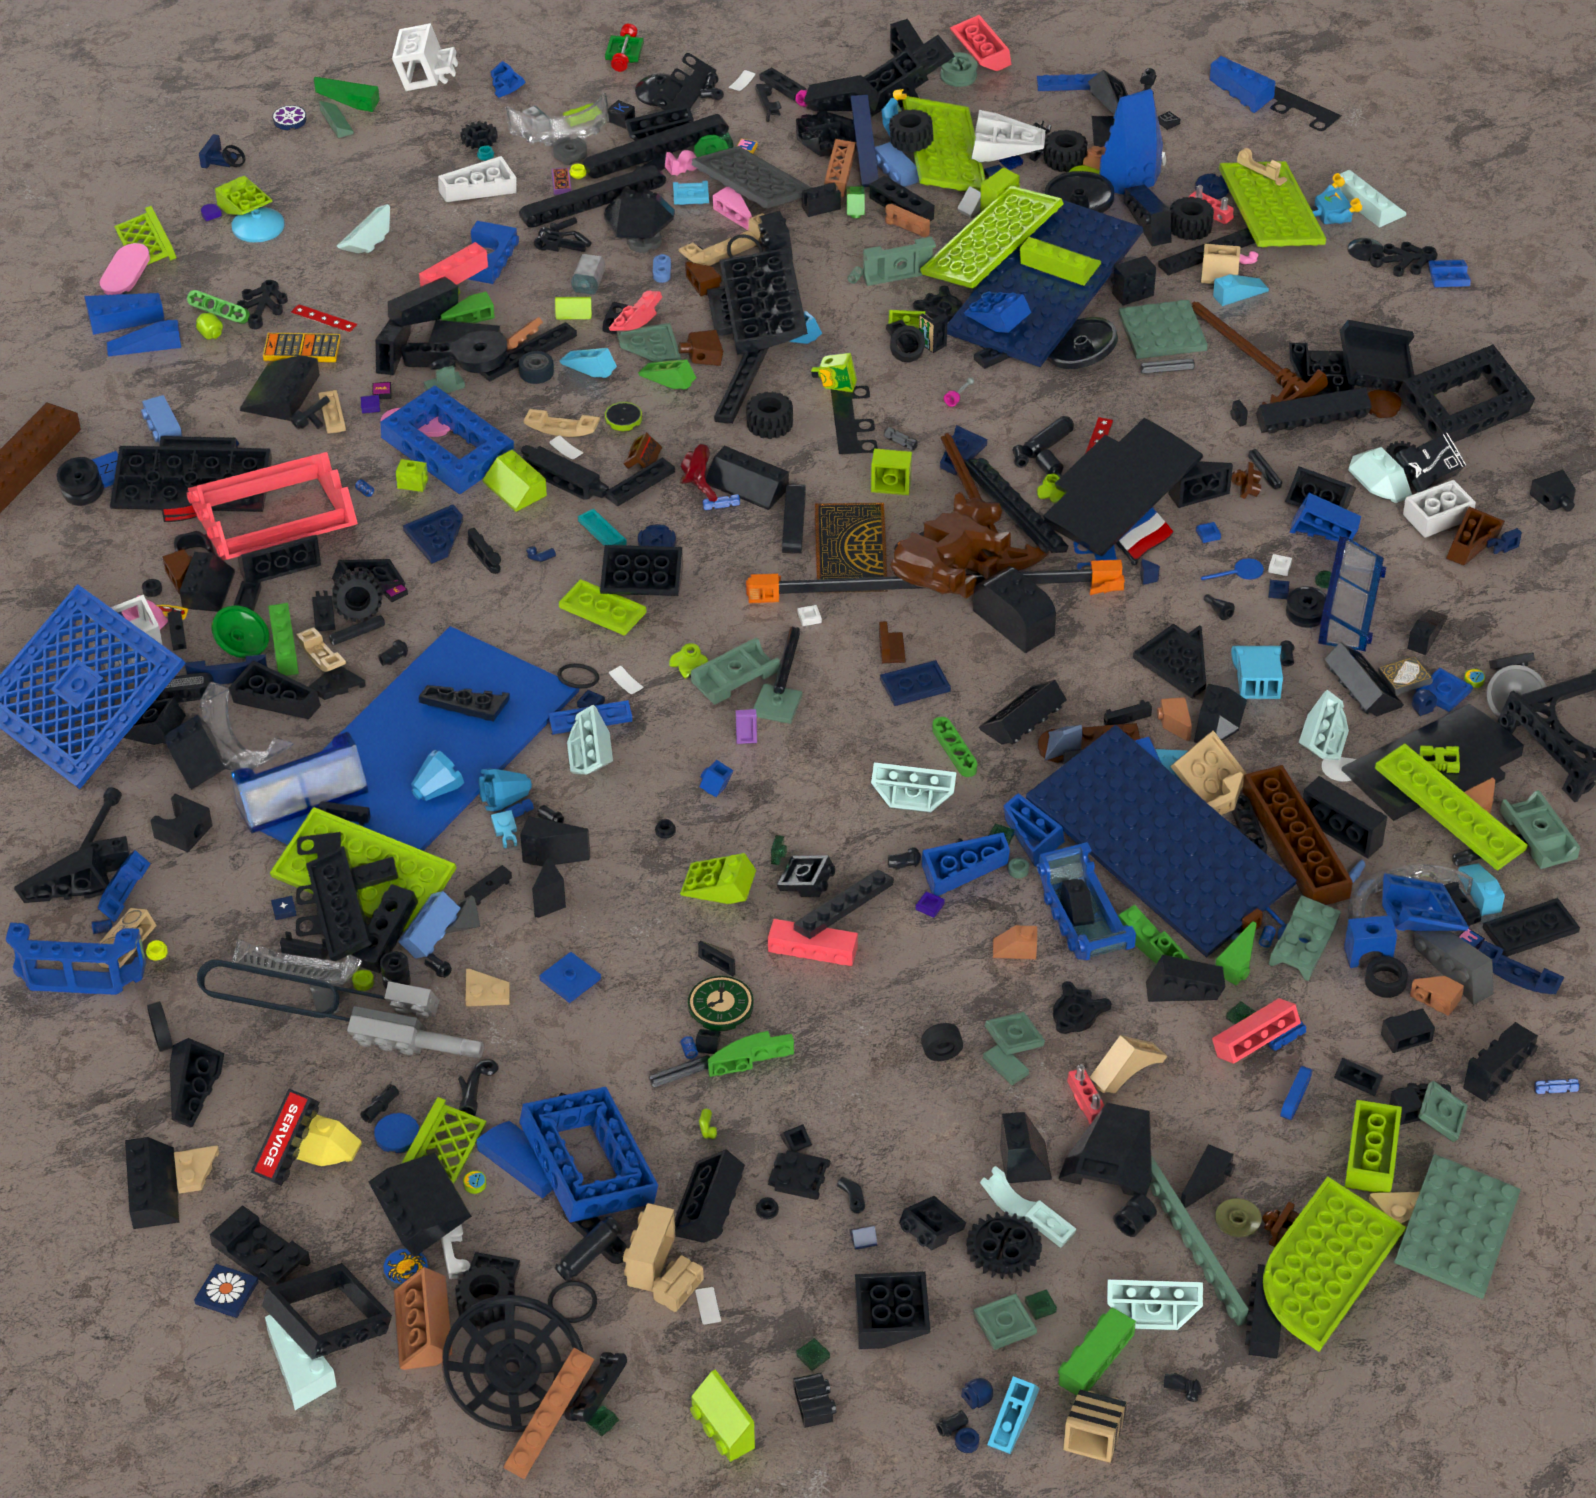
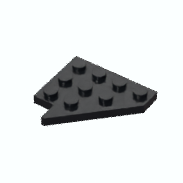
M1173 623L1133 652V659L1193 699L1206 689L1202 626L1199 625L1187 633Z

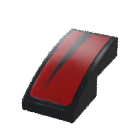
M182 498V503H162L161 509L164 522L184 521L197 517V513L192 503H189L188 498Z

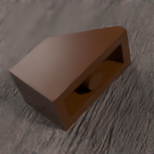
M685 262L686 278L700 297L708 295L707 289L720 287L722 282L721 276L712 266Z
M184 549L162 556L165 572L178 594H180V588L192 560V556H188Z

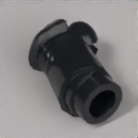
M401 640L394 641L393 647L378 655L380 663L383 666L392 665L398 658L406 657L408 654L407 644Z
M912 847L906 853L888 855V868L898 870L907 866L917 867L921 861V853L917 848Z
M1177 1373L1165 1374L1164 1388L1187 1393V1401H1198V1395L1202 1394V1388L1197 1379L1194 1381Z

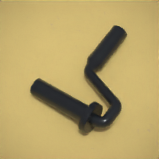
M573 217L558 224L551 223L550 229L559 232L562 229L577 224V219ZM561 232L563 236L574 235L577 240L585 242L587 247H590L592 244L580 232Z

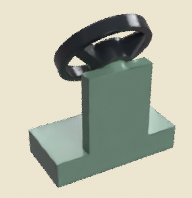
M454 357L442 358L429 365L431 370H436V378L424 381L426 391L434 385L445 393L465 388V382L458 371L455 372L454 366H450L455 362Z

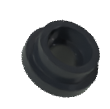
M662 819L657 823L655 833L660 838H671L676 833V827L671 820Z
M770 1197L762 1198L756 1205V1213L762 1219H772L779 1212L777 1202Z

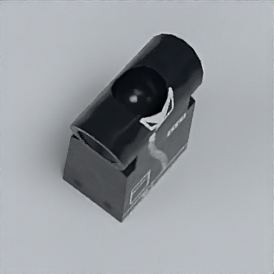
M1448 433L1428 441L1417 448L1404 449L1395 455L1409 476L1417 493L1456 476L1466 466L1465 461Z

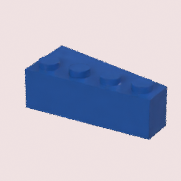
M1220 56L1211 63L1210 81L1222 90L1229 91L1230 96L1233 98L1237 97L1241 100L1240 103L1244 106H1249L1250 111L1253 113L1257 112L1274 98L1275 81L1267 76L1261 75L1223 56Z
M159 293L84 296L93 335L165 321Z
M998 833L923 850L921 865L931 893L940 896L1008 864L1010 848L1004 833Z

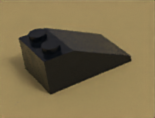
M1199 461L1169 490V496L1177 507L1181 508L1230 494L1233 464Z
M390 559L338 560L332 576L335 582L336 579H339V575L341 573L346 574L348 569L351 572L354 571V568H358L359 571L365 569L368 574L370 572L373 573L374 578L379 580L382 595H385V591L402 584L405 586L406 584ZM352 587L346 592L345 597L352 603H362L369 597V592L363 587Z
M174 697L154 701L123 738L151 745L166 744L164 735L180 726L186 715Z
M199 715L194 716L164 735L167 747L191 790L226 769L211 728Z
M528 816L520 833L523 863L543 867L547 858L551 859L555 865L590 860L588 828Z

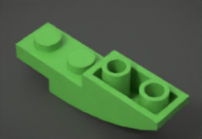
M1136 905L1119 914L1118 917L1122 925L1132 926L1136 932L1135 946L1156 964L1162 955L1191 960L1165 931L1160 933Z
M769 1031L739 1039L725 1046L708 1059L709 1077L753 1069V1062L793 1055L792 1034L770 1037Z

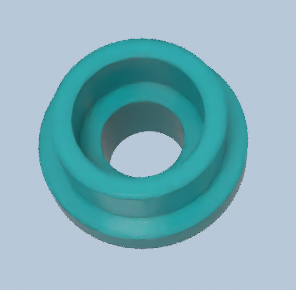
M481 146L478 149L477 157L482 161L490 160L494 157V151L490 146Z

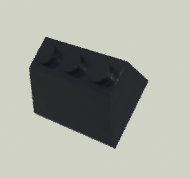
M1298 466L1285 502L1300 507L1308 493H1311L1347 509L1356 487Z
M194 552L179 591L182 607L193 610L220 611L235 575V569L214 553Z

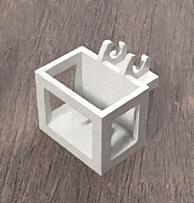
M431 23L399 29L392 60L405 91L436 86L438 80L446 84L448 79L444 77L445 73H450L453 77L455 76L456 72L453 64L455 67L458 66L456 50L454 47L441 49ZM410 61L406 74L402 62ZM421 62L428 79L411 83L415 64Z
M144 595L111 607L118 613L137 605L139 618L130 622L162 645L159 625ZM95 629L90 630L91 635L95 634ZM108 638L102 639V645L108 644ZM121 648L115 649V655L121 653ZM108 651L102 652V658L108 656ZM135 657L129 658L128 664L135 663ZM121 660L115 661V667L121 666ZM108 663L104 664L105 668L108 669Z

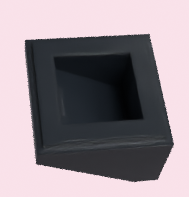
M699 1029L695 1045L699 1053L715 1054L718 1051L721 1032Z
M804 1124L780 1134L789 1151L797 1152L812 1145Z

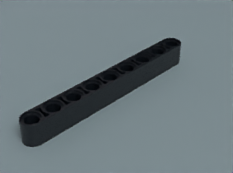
M713 114L589 156L583 161V165L591 178H599L659 157L661 152L666 155V152L673 153L694 146L704 136H723L728 132L729 126L720 114Z
M649 166L525 205L520 209L519 216L528 227H537L609 204L622 192L628 190L643 193L644 191L660 188L666 183V176L657 166Z

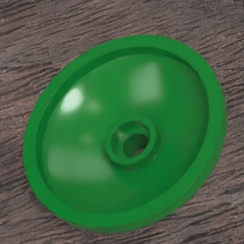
M236 605L227 606L218 611L213 618L211 625L213 637L216 643L228 654L245 659V656L260 655L266 649L269 643L268 627L264 620L251 609Z

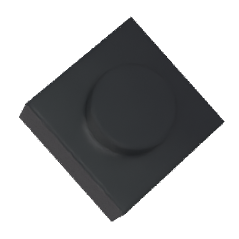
M1240 399L1233 401L1232 410L1230 411L1231 417L1240 427L1247 424L1248 410Z

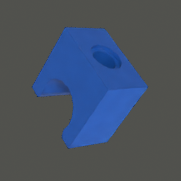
M1391 915L1348 919L1344 950L1350 968L1358 967L1360 958L1372 951H1379L1382 956L1394 958L1397 933Z

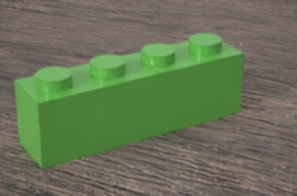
M288 603L269 605L278 672L285 676L299 674Z
M1111 1307L1107 1314L1103 1313L1094 1330L1090 1329L1087 1332L1081 1346L1077 1345L1074 1348L1069 1361H1064L1058 1370L1059 1386L1076 1396L1080 1389L1090 1391L1134 1336L1136 1321Z

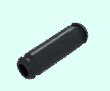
M1061 416L1024 443L1025 454L1029 458H1036L1041 451L1049 449L1073 431V420L1068 416Z
M605 1217V1221L598 1223L561 1258L559 1264L556 1263L555 1270L565 1281H572V1277L580 1274L617 1239L618 1233H622V1227L613 1217Z

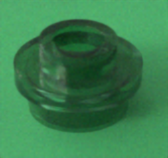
M1320 571L1315 577L1316 585L1321 588H1330L1334 585L1335 578L1330 571Z

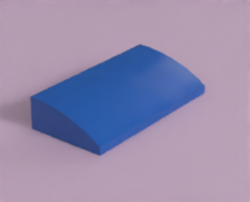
M512 1122L501 1123L476 1139L477 1148L480 1153L542 1199L553 1190L524 1131Z

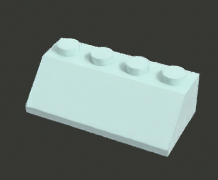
M1351 170L1340 174L1344 178L1345 184L1341 187L1337 186L1336 189L1340 188L1349 202L1354 198H1358L1362 205L1360 213L1379 228L1406 216L1404 210Z

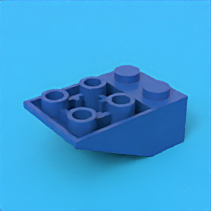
M985 292L978 301L969 305L964 314L995 332L1008 333L1031 313V310L1023 294Z

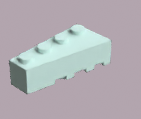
M271 1315L265 1317L268 1335L295 1410L337 1387L334 1370L324 1356L312 1360Z

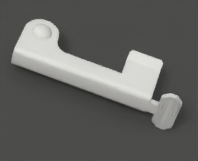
M459 1225L441 1238L449 1279L463 1277V1273L469 1271L470 1263L467 1260L454 1257L451 1242L462 1241V1225Z

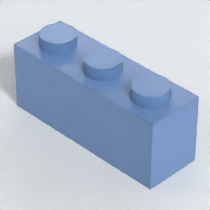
M891 142L875 147L877 165L891 180L903 187L918 182L916 165L902 151L894 148Z
M164 395L142 401L143 409H141L143 419L147 420L148 429L152 431L155 442L160 444L161 436H182L181 428Z
M444 891L431 894L398 942L415 959L427 957L434 951L436 942L446 934L445 930L448 925L456 920V914L460 907Z

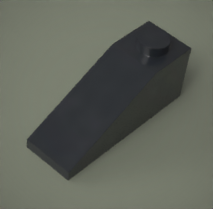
M1432 610L1424 613L1417 619L1410 631L1407 649L1426 655L1448 616Z
M1208 1144L1182 1192L1181 1203L1185 1208L1223 1185L1227 1176H1232L1235 1169L1233 1153Z

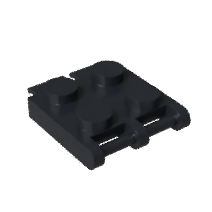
M789 1150L786 1151V1154L778 1153L768 1185L775 1187L777 1192L818 1200L820 1196L819 1189L825 1181L824 1174L826 1168H829L831 1161Z

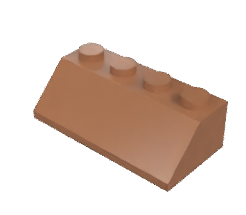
M423 1267L394 1290L399 1366L403 1370L439 1365L442 1362L445 1340L450 1331L446 1276ZM451 1345V1349H450L449 1356L453 1354V1353H452V1345Z

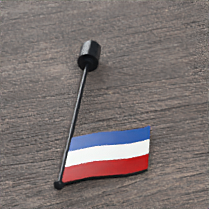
M1050 450L1041 451L1036 457L1038 466L1046 475L1056 474L1061 478L1064 468L1063 464ZM1152 507L1116 544L1131 560V564L1135 566L1138 564V559L1146 552L1170 538L1173 530Z

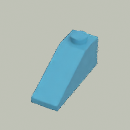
M1230 274L1215 279L1213 297L1221 306H1225L1268 292L1269 288L1260 278Z
M608 348L570 351L560 360L562 365L591 377L606 378L617 367Z
M1479 863L1459 867L1458 871L1476 907L1479 908L1480 915L1500 913L1505 895L1497 879Z
M1013 1376L988 1441V1446L1011 1454L1031 1413L1040 1389L1039 1387Z

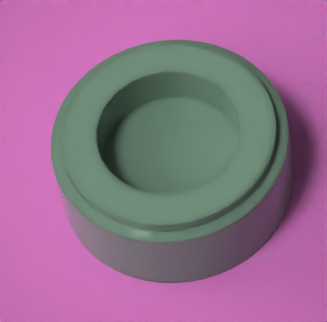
M1023 858L1010 860L1008 863L1009 875L1014 878L1026 877L1029 873V863Z

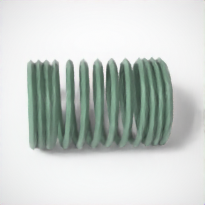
M856 266L848 275V281L855 284L863 275V269Z

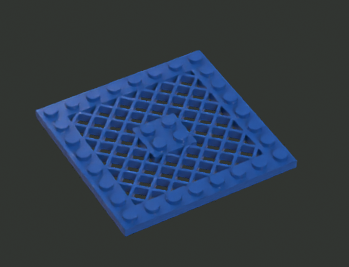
M77 584L0 674V729L78 789H81L186 663ZM82 619V625L76 626V621ZM95 629V634L89 635V630ZM82 632V637L76 638V633ZM69 635V640L63 641V636ZM108 638V644L102 645V639ZM95 641V647L89 648V642ZM82 644V650L76 651V645ZM69 647V653L63 654V648ZM121 648V653L115 655V649ZM56 650V656L50 657V651ZM108 651V656L102 658V652ZM95 654V659L88 661V655ZM82 657V662L78 659L75 660V658ZM135 657V663L128 664V659ZM69 660V665L62 667V661ZM121 660V666L115 667V661ZM56 663V668L49 670V664ZM108 663V669L101 670L102 664ZM43 666V671L36 673V667ZM95 666V671H93L89 667ZM148 667V673L141 674V668ZM135 670V676L128 677V671ZM121 673V679L115 680V674ZM56 675V681L49 682V676ZM108 676V682L103 677ZM43 678V684L36 685V679ZM30 681V687L23 688V682ZM135 682V688L128 690V684ZM116 686H121L120 692L115 693ZM49 689H51L55 694L49 695ZM108 689V694L101 696V690ZM43 691V696L36 698V692ZM30 694V699L23 701V695ZM17 696V702L10 704V698ZM121 698V704L115 705V699ZM62 699L66 701L67 704H62ZM56 700V706L49 707V702ZM108 701V707L101 708V703ZM43 703L42 709L36 710V705ZM95 704V710L88 711V705ZM29 706V712L23 713V707ZM75 709L79 712L82 711V713L75 714ZM69 710V716L62 717V711ZM55 713V719L49 720V714ZM108 714V720L101 721V715ZM42 716V722L36 723V717ZM95 717V723L88 724V718ZM82 720V726L75 727V721ZM68 723V729L62 730V724ZM55 726V732L49 733V727ZM95 730V736L88 737V731ZM82 732V738L75 740V734ZM68 736V742L62 743V737ZM50 739H55V744ZM82 745L81 752L75 753V747ZM68 748V754L63 749Z

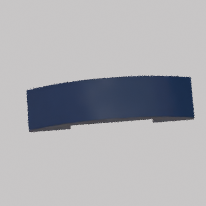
M266 654L245 656L246 662L206 666L205 660L185 662L187 674H211L214 684H230L240 676L253 660L266 667L267 661Z
M1485 940L1479 948L1480 952L1492 959L1494 974L1519 987L1539 993L1556 994L1564 980V976L1546 968L1541 973L1502 955L1504 949Z

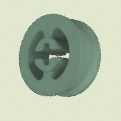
M953 53L955 57L941 66L940 77L942 81L955 87L971 85L977 79L976 70L978 62L969 54Z

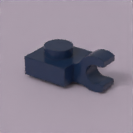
M1518 528L1507 531L1501 535V539H1489L1486 547L1494 546V554L1500 551L1506 553L1519 547L1522 532Z

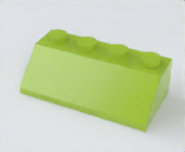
M1028 237L1020 247L1021 264L1083 286L1101 265L1100 260L1032 237Z

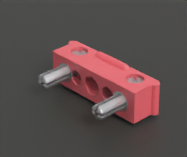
M1198 185L1197 190L1189 196L1199 197L1210 203L1214 209L1213 219L1223 224H1227L1234 218V208L1227 205L1228 198L1223 197L1222 201L1216 200L1202 193L1203 186Z
M1080 1064V1066H1077V1070L1068 1073L1067 1082L1074 1093L1076 1102L1091 1124L1104 1107V1103L1089 1078L1084 1065Z

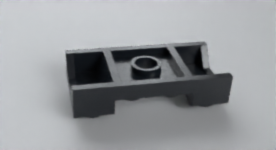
M243 1205L209 1234L213 1247L253 1276L258 1277L260 1281L269 1287L283 1283L297 1266H308L311 1263L308 1251L294 1241L288 1243L260 1223L259 1216ZM258 1249L266 1250L263 1254H255V1251Z

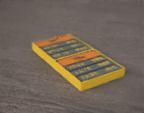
M268 333L263 360L277 361L303 355L317 358L318 362H336L341 336L340 334Z

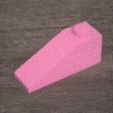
M725 187L713 195V209L748 230L749 219L752 218V215L741 194L736 193L730 187Z

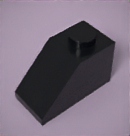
M1071 879L1062 881L1060 902L1073 926L1094 924L1090 891L1084 880Z

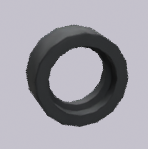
M905 325L894 331L890 341V350L897 360L913 362L921 357L925 348V337L918 328ZM903 335L915 337L918 341L917 350L912 353L902 352L897 346L898 338Z
M1390 956L1377 957L1370 961L1367 966L1365 984L1373 994L1384 998H1392L1404 991L1407 984L1408 970L1404 963L1397 958ZM1380 971H1388L1398 976L1399 980L1385 983L1378 980L1374 974Z

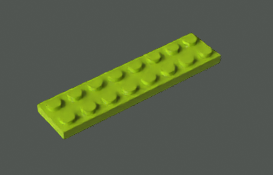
M1405 743L1376 763L1375 769L1497 871L1526 850L1527 844Z

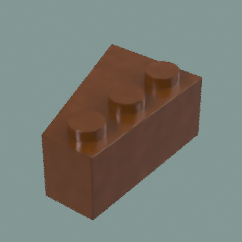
M1469 506L1446 559L1465 566L1486 548L1489 539L1499 536L1505 521Z

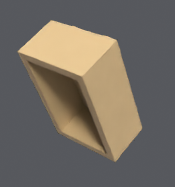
M647 1203L645 1211H641L639 1214V1226L637 1230L632 1232L631 1246L625 1249L623 1262H626L624 1276H627V1286L653 1292L652 1285L655 1279L661 1276L675 1240L674 1209Z

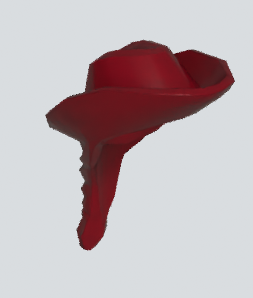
M699 444L694 451H689L684 456L680 466L684 475L681 477L680 483H692L702 493L706 494L709 501L716 502L718 497L706 483L704 475L706 464L710 457V450L707 445Z

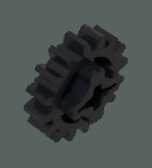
M478 121L477 124L471 122V125L466 124V128H462V132H460L462 144H465L466 147L471 146V149H479L481 146L488 145L493 146V143H496L498 139L496 127H493L492 123L487 125L486 121L484 123Z

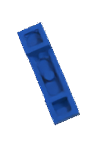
M136 850L128 856L113 876L98 905V909L113 922L118 919L125 906L123 904L136 882L143 877L151 864Z

